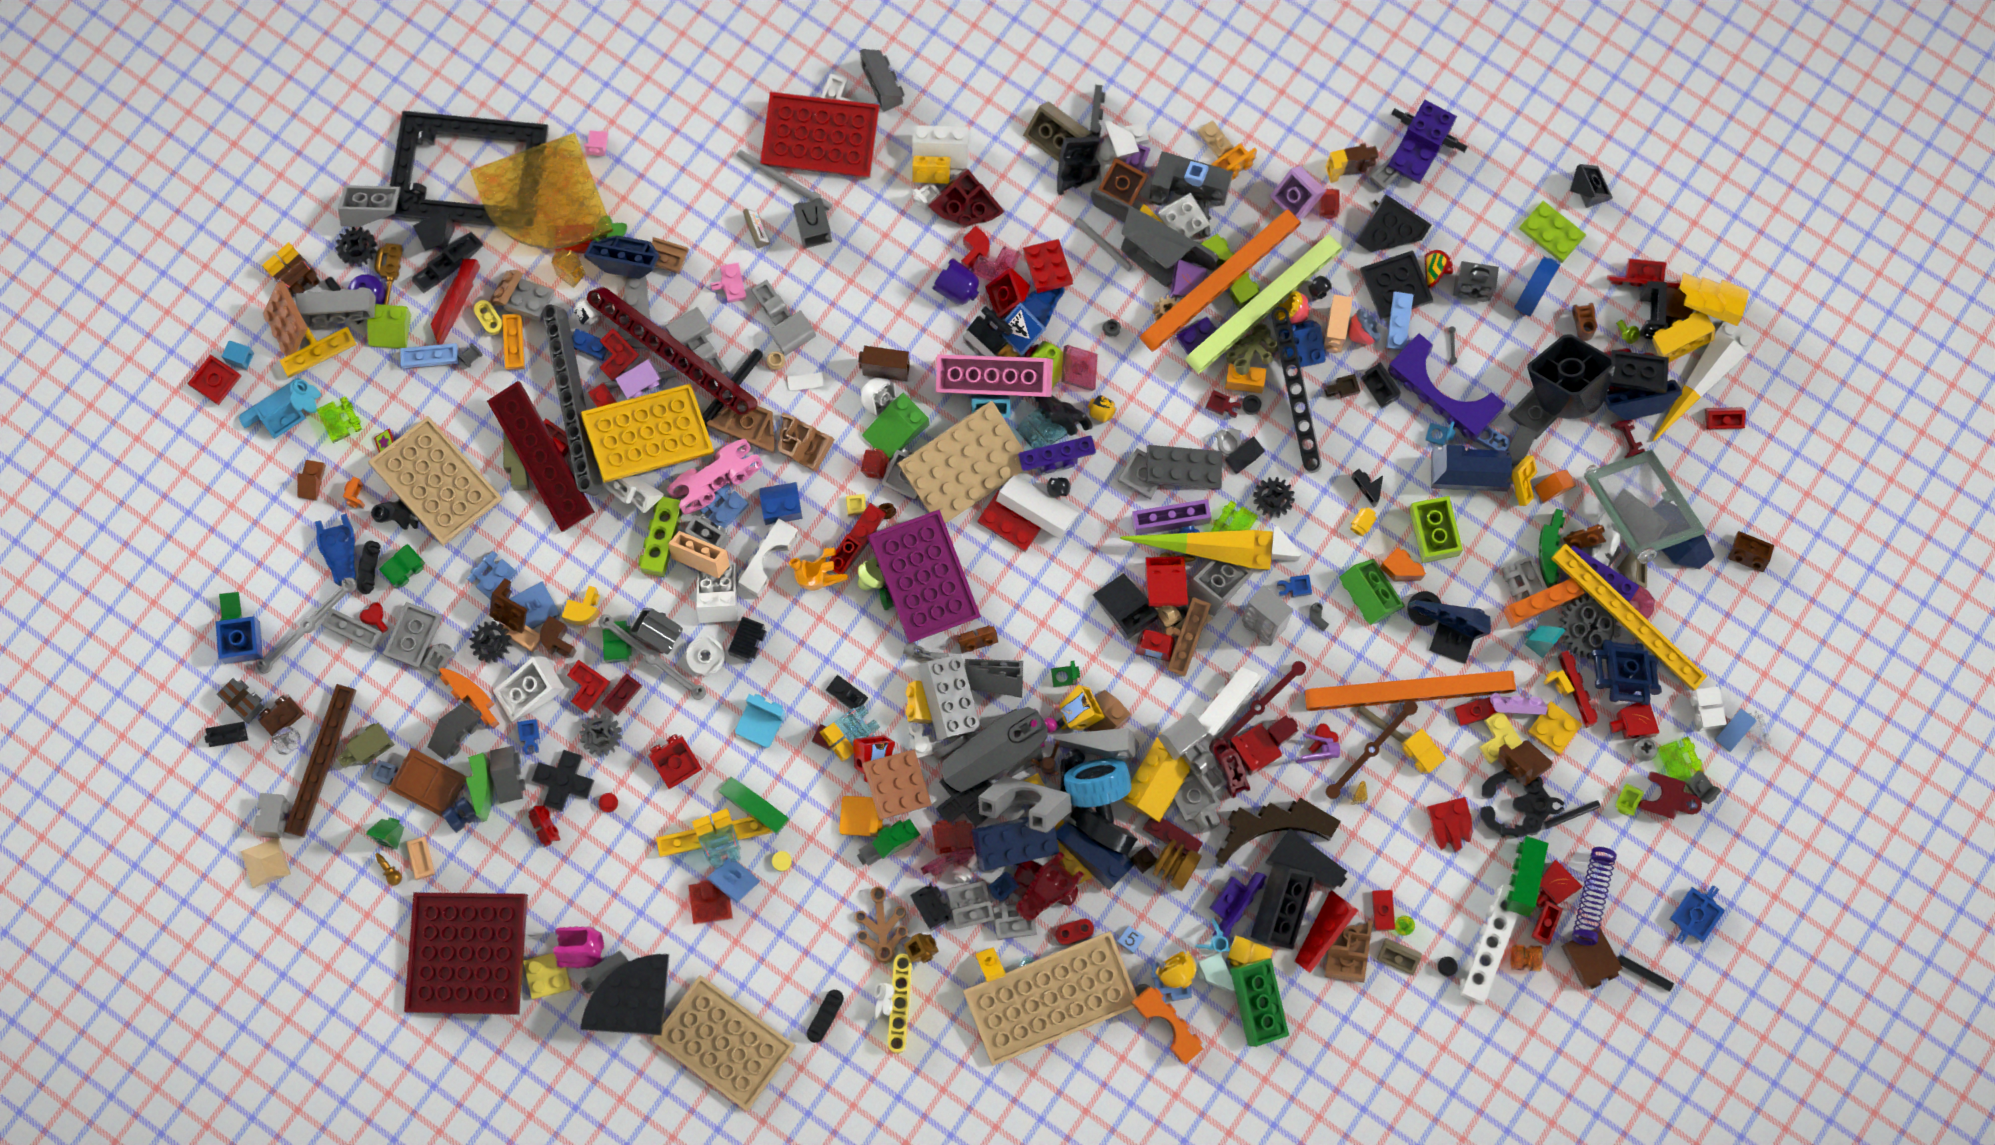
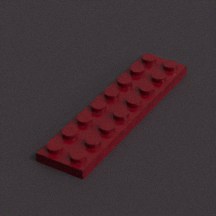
M515 382L487 400L561 532H565L594 514L595 511L587 497L578 490L575 476L521 382Z

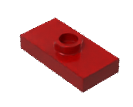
M1490 697L1454 707L1460 727L1485 720L1497 712L1490 702Z
M1392 890L1372 891L1375 931L1395 930Z

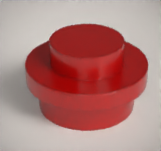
M605 793L600 797L598 804L602 811L610 813L617 809L618 799L612 793Z

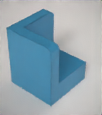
M229 340L221 357L226 363L247 370L254 352L248 346Z

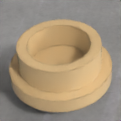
M774 351L767 356L769 368L779 370L785 365V356L781 352Z

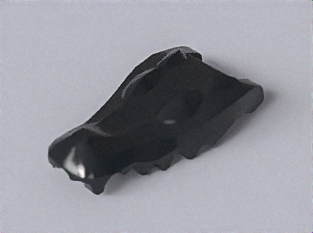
M1053 395L1051 397L1033 396L1036 402L1039 403L1038 408L1042 409L1041 413H1046V419L1051 418V423L1061 425L1065 428L1068 435L1077 434V424H1081L1085 431L1092 429L1091 420L1072 404L1062 402Z

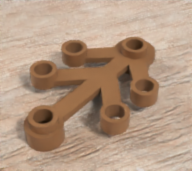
M876 886L871 890L870 896L876 905L877 924L868 918L864 911L856 912L855 920L858 923H863L878 935L879 944L871 939L865 930L857 933V939L875 951V958L879 963L887 964L894 958L893 949L901 939L908 936V929L905 926H899L896 930V935L887 944V934L900 919L906 916V910L902 906L896 907L894 914L885 924L883 901L886 899V891L883 887ZM877 892L882 893V897L880 899H877L875 897V894ZM902 909L904 914L898 916L896 914L897 910ZM859 914H864L865 918L863 920H858L857 916ZM900 929L906 930V934L903 936L899 935L898 932ZM861 933H865L867 935L865 940H861L859 938V935ZM887 951L888 956L885 958L882 957L881 952Z

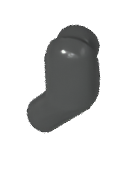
M1316 602L1309 609L1310 621L1324 632L1329 623L1322 619V604Z

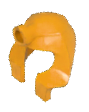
M835 547L824 548L823 554L813 562L806 561L805 559L800 561L799 558H793L789 561L790 567L795 571L796 582L802 588L810 591L848 580V575L827 574V571L834 569V562H826V557L835 555Z

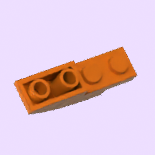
M445 668L439 669L442 674L440 679L446 686L451 685L454 689L451 693L457 701L460 699L464 703L469 701V704L475 711L479 709L483 714L480 718L486 726L490 724L495 728L500 724L489 710L495 704L478 685L457 672Z

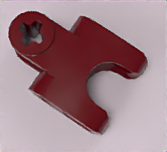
M1224 738L1215 739L1210 745L1211 751L1216 760L1217 767L1227 782L1225 786L1231 798H1235L1236 794L1241 791H1250L1246 773L1238 753L1230 747ZM1223 744L1225 751L1220 754L1217 752V747Z
M1649 772L1648 779L1661 787V796L1655 801L1641 800L1638 805L1639 808L1670 819H1675L1677 810L1691 815L1700 812L1702 802L1699 797L1683 792L1686 782L1656 772ZM1693 799V803L1696 805L1689 810V806L1686 803L1687 801L1691 802Z

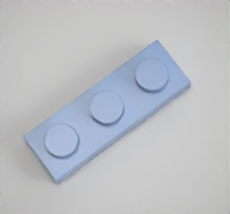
M1393 293L1386 348L1403 350L1406 347L1414 294Z
M457 343L400 348L402 368L459 363Z

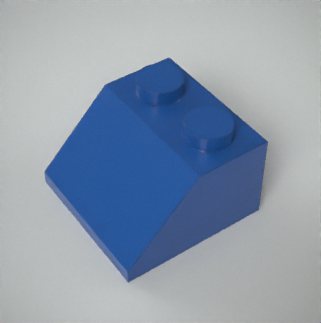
M797 482L759 488L765 525H770L773 522L776 523L778 518L784 522L803 519Z

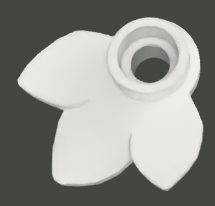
M879 983L875 991V998L878 999L875 1007V1019L877 1020L882 1013L889 1016L892 1011L893 1002L891 998L894 995V987L891 984L889 985V983Z

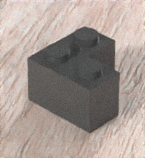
M461 703L439 719L427 747L444 760L451 756H456L461 749L460 743L468 734L472 735L477 730V722L480 716Z
M514 746L490 750V772L500 804L523 799V791L526 790L525 781L520 779L519 776L521 774L520 754L515 752Z

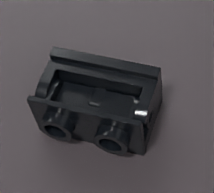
M929 883V886H925L912 893L910 897L929 930L933 931L951 920L949 914L952 911L947 903H942L940 890L937 886L933 887L931 883Z

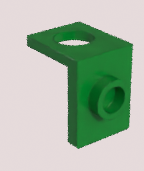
M239 592L219 594L222 615L220 621L242 618Z
M1074 660L1070 661V666L1051 668L1054 688L1076 685L1077 678H1080L1079 666L1075 667ZM1058 672H1065L1067 680L1059 682L1056 679Z

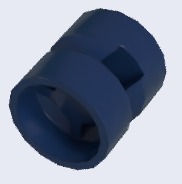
M465 797L455 802V807L450 806L441 813L455 833L462 830L466 822L471 823L478 818L475 810ZM461 809L465 813L463 818L458 814V811Z

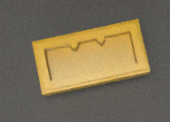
M994 947L975 954L987 982L1006 975Z

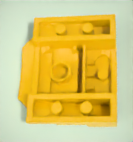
M1683 272L1679 288L1686 294L1684 306L1732 325H1739L1747 304L1748 289L1723 279L1718 283L1705 277L1700 279Z

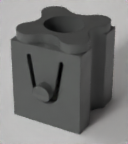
M821 198L793 205L803 249L832 242L831 230Z
M643 608L628 634L661 654H669L683 628L667 618L665 613L658 612L653 608Z

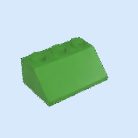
M1375 559L1356 564L1339 577L1343 587L1349 592L1354 604L1358 606L1364 619L1370 625L1384 620L1405 607Z

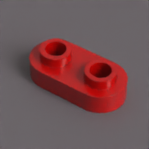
M1080 919L1061 925L1056 930V940L1061 945H1069L1088 939L1093 935L1094 925L1088 919ZM1082 925L1088 927L1086 932L1081 931L1080 927ZM1063 931H1067L1069 933V936L1067 938H1064L1062 936Z

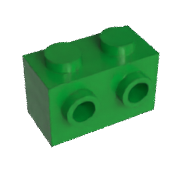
M910 819L904 822L899 820L891 826L892 828L887 826L878 832L879 836L872 844L882 859L910 846L921 835Z

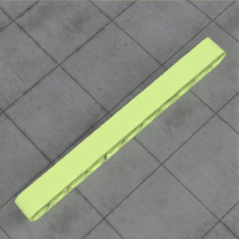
M1330 234L1325 236L1186 357L1185 361L1197 374H1200L1278 307L1280 303L1285 301L1292 291L1300 288L1330 262L1343 247Z

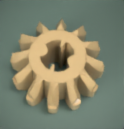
M1169 294L1166 296V299L1162 296L1159 297V302L1156 301L1154 303L1155 308L1152 310V313L1155 314V321L1167 313L1165 311H1168V309H1171L1178 303L1176 302V296L1173 299H1170Z

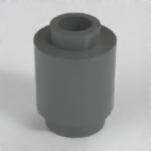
M873 841L858 849L859 854L857 857L862 865L867 864V866H870L882 858L873 846Z

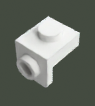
M928 183L919 190L917 188L913 190V200L919 207L922 206L926 210L929 208L928 204L940 191L933 183Z

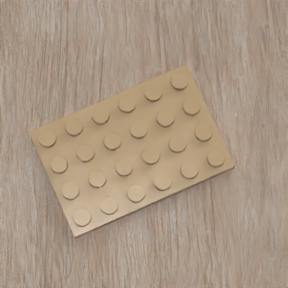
M990 401L897 464L927 511L930 513L940 509L946 524L1008 482L1011 477L1021 473L1022 468L1018 453L1024 452L994 402Z
M429 416L368 461L374 471L442 546H445L502 501V497Z
M699 975L663 1023L662 1036L655 1035L652 1038L653 1042L747 1112L796 1047V1045L701 975Z

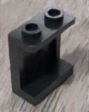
M1647 281L1640 293V301L1651 302L1650 320H1646L1639 332L1640 336L1645 339H1653L1655 332L1663 329L1666 325L1667 282Z

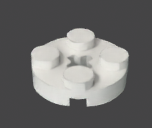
M697 638L687 648V664L698 675L707 677L715 674L724 664V649L714 638ZM704 652L706 654L709 652L710 659L704 661L701 660V653Z

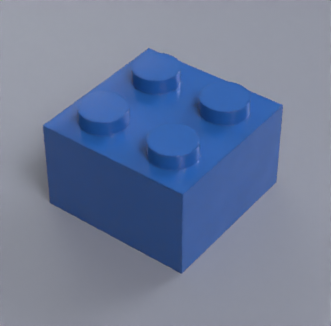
M255 616L216 621L218 659L222 663L230 664L263 659L260 621Z

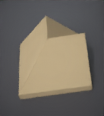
M275 838L241 851L252 888L291 874L280 838Z

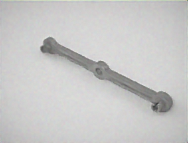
M350 577L344 578L342 586L309 618L303 619L300 622V627L269 657L257 661L258 670L264 674L270 672L273 664L305 633H311L315 629V624L348 592H353L356 589L357 582Z
M605 614L600 617L599 626L605 630L609 629L645 657L647 664L658 666L688 689L694 699L701 700L705 697L706 689L703 686L695 685L663 661L656 650H649L617 626L610 615ZM654 655L655 659L651 660L649 656Z

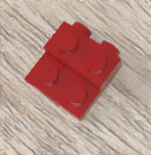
M677 734L670 736L667 739L668 743L660 746L658 744L651 748V753L648 754L669 790L702 770L683 736H677Z

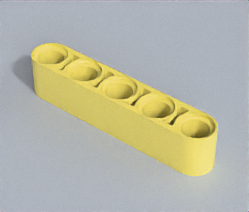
M906 954L896 956L893 965L892 985L894 987V995L891 998L893 1007L889 1018L888 1047L894 1054L904 1052L907 1043L912 962ZM899 960H907L909 962L907 968H899L897 966ZM899 979H904L907 981V986L899 989L896 987V982ZM903 999L906 1004L904 1008L898 1009L894 1006L895 1001ZM896 1019L904 1021V1026L901 1029L893 1027V1022ZM900 1039L903 1045L899 1049H894L891 1046L892 1041Z

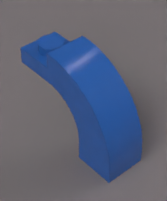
M1544 256L1514 309L1531 317L1558 271L1560 264L1554 259Z

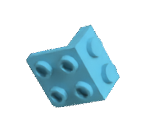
M749 694L746 699L747 706L735 729V733L758 745L769 748L784 720L785 711L782 709L783 706L776 702L771 704L766 702L765 698L761 695L755 694L753 696Z

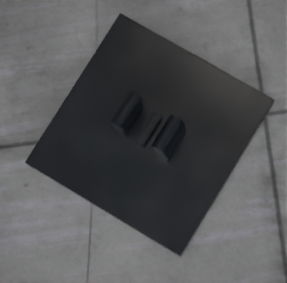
M1438 623L1429 651L1466 664L1474 639Z

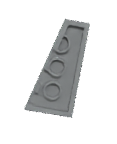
M646 276L641 279L627 277L623 300L650 320ZM618 327V333L633 348L650 350L628 332Z

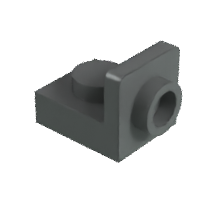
M1697 771L1686 783L1692 794L1699 797L1701 802L1707 804L1713 802L1721 792L1720 788L1713 786L1701 771Z

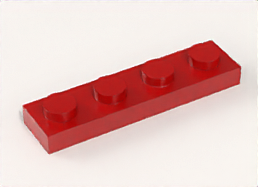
M1568 650L1561 652L1558 660L1574 688L1572 694L1585 727H1592L1597 723L1598 715L1589 703L1591 701L1590 695L1583 688V678L1579 672L1577 673L1575 658L1573 655H1570Z

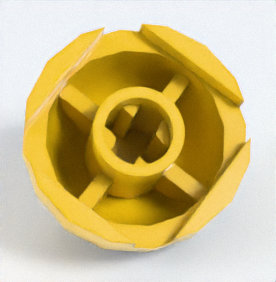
M1181 951L1165 960L1164 963L1166 965L1163 968L1159 966L1156 970L1157 976L1164 985L1170 988L1182 987L1184 989L1192 984L1197 968L1190 952L1187 951L1185 954Z

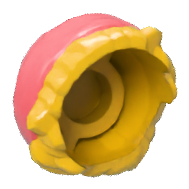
M1292 291L1288 299L1284 303L1279 304V307H1283L1289 312L1292 325L1303 323L1309 317L1308 298L1298 291ZM1284 312L1277 314L1279 321L1284 320L1286 317Z

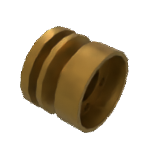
M1172 839L1158 857L1152 875L1157 877L1161 870L1165 871L1161 880L1164 881L1169 875L1173 876L1170 885L1182 892L1202 855L1192 849L1185 856L1182 855L1184 845L1181 844L1176 851L1174 847L1177 841Z

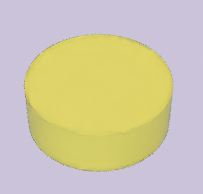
M779 851L774 854L772 864L777 871L784 872L791 867L792 859L787 852Z

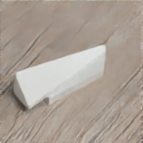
M600 473L601 483L606 489L624 503H631L632 501L643 513L647 512L664 495L636 475L604 483Z

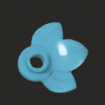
M302 379L294 380L290 384L292 406L296 411H300L303 408L306 412L316 413L315 399L321 396L320 391L315 386L308 385Z

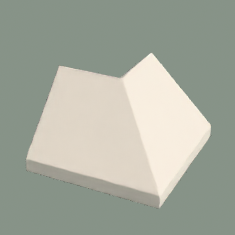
M1110 121L1105 122L1107 132L1119 160L1124 161L1139 152L1132 133Z

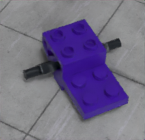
M1425 99L1415 116L1408 112L1403 113L1396 108L1391 113V115L1399 118L1400 122L1409 127L1387 167L1394 169L1395 172H1399L1404 177L1418 184L1421 183L1443 144L1464 153L1468 146L1459 142V139L1449 134L1457 116Z

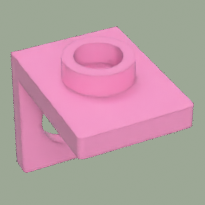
M590 130L588 144L584 143L587 155H606L608 132Z

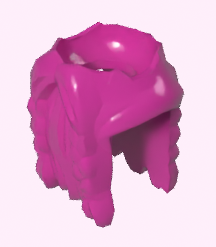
M590 926L560 927L556 929L558 946L553 948V953L556 955L557 967L579 969L581 967H594L602 962L601 952L604 949V941L601 932Z

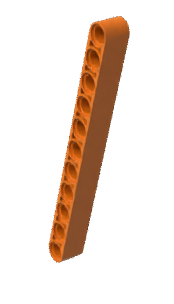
M1289 209L1285 210L1143 332L1139 339L1151 352L1157 350L1300 226L1301 221Z
M1498 671L1311 688L1305 690L1304 693L1306 710L1318 711L1405 703L1409 700L1417 702L1492 695L1493 693L1506 694L1515 692L1516 684L1514 671Z

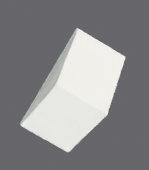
M1278 526L1274 527L1271 559L1300 560L1302 553Z

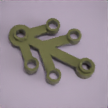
M1265 324L1255 326L1251 335L1238 340L1233 345L1234 351L1226 353L1227 362L1234 363L1235 371L1239 375H1245L1249 372V363L1255 352L1260 355L1263 364H1270L1273 361L1271 353L1278 351L1277 341L1270 337V328ZM1262 341H1264V342L1267 344V348H1268V351H1269V352H1267V351L1261 346L1260 343H1261ZM1246 353L1244 358L1238 359L1239 355Z

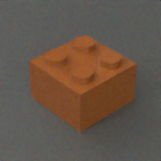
M1115 158L1098 190L1133 206L1148 179V175Z

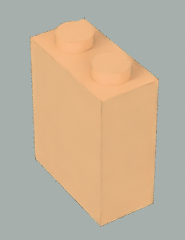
M1335 294L1333 296L1324 339V349L1330 353L1342 352L1353 299L1351 297Z

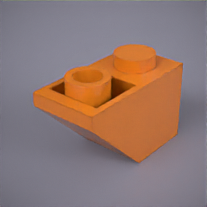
M1398 547L1380 566L1394 581H1421L1426 574L1421 564L1415 563L1410 559L1407 551L1401 550Z

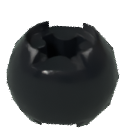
M1324 276L1316 277L1313 279L1314 282L1310 286L1308 285L1309 293L1316 299L1324 298L1327 296L1326 293L1330 289L1332 290L1330 280Z
M1062 477L1050 478L1046 486L1049 495L1054 497H1066L1071 489L1069 480Z

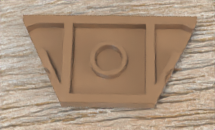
M757 406L754 411L745 415H739L727 407L719 412L720 414L712 421L709 420L707 422V427L739 440L746 439L749 444L774 454L775 452L772 411Z

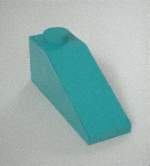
M1539 625L1536 630L1532 628L1525 636L1528 639L1525 645L1544 658L1565 632V629Z

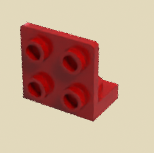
M1262 723L1239 737L1236 735L1229 742L1230 747L1240 756L1241 762L1250 776L1282 756V752Z

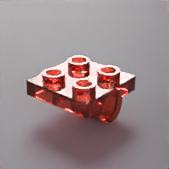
M705 880L697 884L688 885L694 925L733 919L731 898L713 883Z

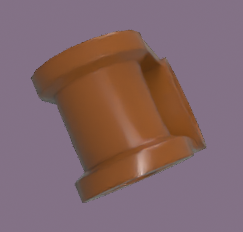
M1589 303L1585 306L1573 305L1572 314L1577 335L1581 340L1588 341L1592 339L1597 329L1594 304ZM1584 327L1589 328L1591 331H1590V332L1585 331V330H1584Z

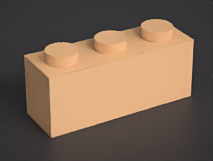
M681 531L668 543L673 560L718 579L730 566L727 550Z

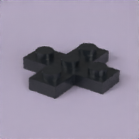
M563 750L557 768L538 762L532 781L550 787L543 804L544 806L563 812L569 794L585 799L589 798L594 780L577 774L583 758L582 755Z
M944 778L939 781L950 795V798L939 805L936 810L948 825L963 813L975 828L989 818V816L979 814L978 797L992 786L989 780H985L964 792L949 786L944 781Z

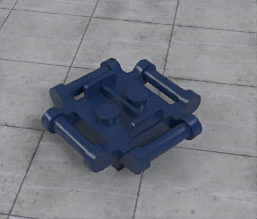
M1605 639L1602 645L1603 650H1593L1591 652L1596 673L1595 687L1597 689L1610 688V702L1628 701L1648 706L1651 700L1650 694L1659 695L1662 693L1656 667L1658 664L1657 657L1648 655V651L1644 650L1642 643L1625 644ZM1602 659H1606L1608 679H1604ZM1640 691L1641 695H1635L1634 693Z

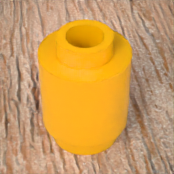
M1368 507L1365 509L1361 508L1351 522L1352 526L1350 529L1355 534L1363 537L1364 534L1369 532L1376 521V513Z

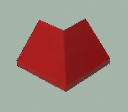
M1009 268L985 286L993 310L999 318H1002L1016 308L1019 303H1023L1031 286L1013 268Z

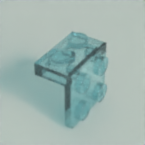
M1041 408L1025 416L1016 429L1033 449L1052 445L1068 435L1065 428L1061 425L1051 423V418L1046 419V413L1042 414Z

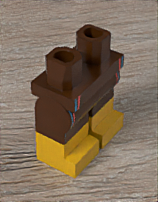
M1363 143L1359 146L1330 152L1325 166L1330 183L1337 182L1341 175H1355L1358 172L1363 174L1366 173L1368 167L1375 166V159L1379 156L1376 146L1366 147V144Z
M290 242L276 252L289 269L275 254L262 265L265 271L277 283L284 281L291 296H296V293L305 292L306 290L303 287L307 283L312 287L320 283L313 267L296 251Z

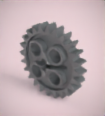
M1588 596L1586 599L1585 597H1580L1579 601L1577 599L1573 600L1572 604L1566 606L1568 610L1562 611L1565 617L1559 618V620L1564 624L1558 627L1565 629V632L1561 635L1566 637L1563 643H1569L1568 650L1574 648V655L1580 653V658H1584L1587 655L1588 659H1591V652L1593 650H1603L1602 645L1605 639L1618 643L1614 638L1620 636L1616 630L1621 629V626L1616 625L1618 621L1595 599H1592V596ZM1584 610L1589 613L1588 619L1584 616ZM1600 620H1603L1605 623L1604 629L1600 626ZM1576 626L1580 629L1579 635L1575 632ZM1592 636L1596 639L1595 645L1591 642Z

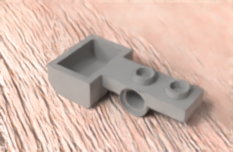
M767 279L751 289L775 325L769 330V334L784 356L816 337L814 329L800 310L791 315L784 301L775 292Z
M698 307L665 326L672 337L686 347H689L691 351L722 374L726 375L729 373L712 344L705 337L712 333V329Z
M1187 714L1157 736L1174 760L1181 756L1184 758L1209 795L1215 793L1227 783L1215 767L1217 763L1214 756L1210 752L1204 751L1199 744L1208 737V733L1193 714Z

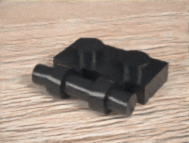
M985 306L981 310L985 315V319L977 316L966 331L973 334L985 347L996 355L1007 341L1002 334L1005 333L1007 336H1010L1013 330L1008 327L1009 324L1006 321H1002L996 316L997 313L994 310H990ZM991 322L998 327L997 330L990 325Z

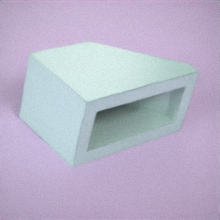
M1221 953L1198 962L1197 974L1200 979H1204L1205 983L1230 993L1235 992L1232 977Z

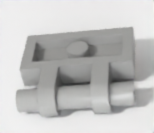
M1533 556L1515 562L1513 564L1516 569L1515 571L1511 572L1509 566L1502 568L1503 578L1505 582H1508L1512 590L1510 593L1512 597H1515L1516 601L1524 599L1522 593L1527 592L1529 597L1548 589ZM1520 577L1523 586L1518 587L1514 578Z
M1001 903V906H993L994 914L1002 913L1001 919H995L997 940L1037 935L1035 919L1026 921L1021 916L1008 917V912L1017 911V903L1008 905L1007 903Z

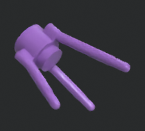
M1305 733L1304 737L1325 742V745H1322L1321 753L1302 755L1301 759L1296 762L1305 763L1339 758L1340 745L1338 742H1333V738H1323Z

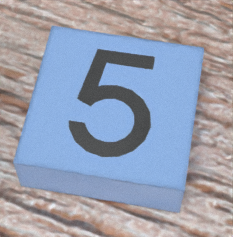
M1128 926L1117 943L1134 954L1145 936Z

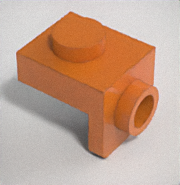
M352 477L351 481L346 483L343 498L347 502L346 504L355 509L357 507L364 508L365 506L360 499H357L364 484L356 477Z

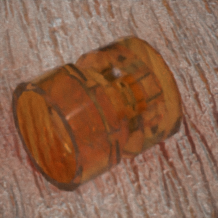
M1513 944L1510 959L1511 969L1523 971L1527 968L1529 971L1540 972L1543 964L1542 946L1530 945L1526 948L1525 945Z

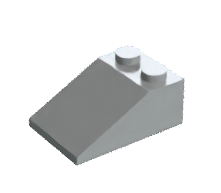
M344 185L338 207L341 226L361 227L394 214L400 194V187Z
M1212 560L1193 578L1187 587V594L1192 598L1195 597L1212 603L1209 612L1215 616L1253 573L1246 567Z

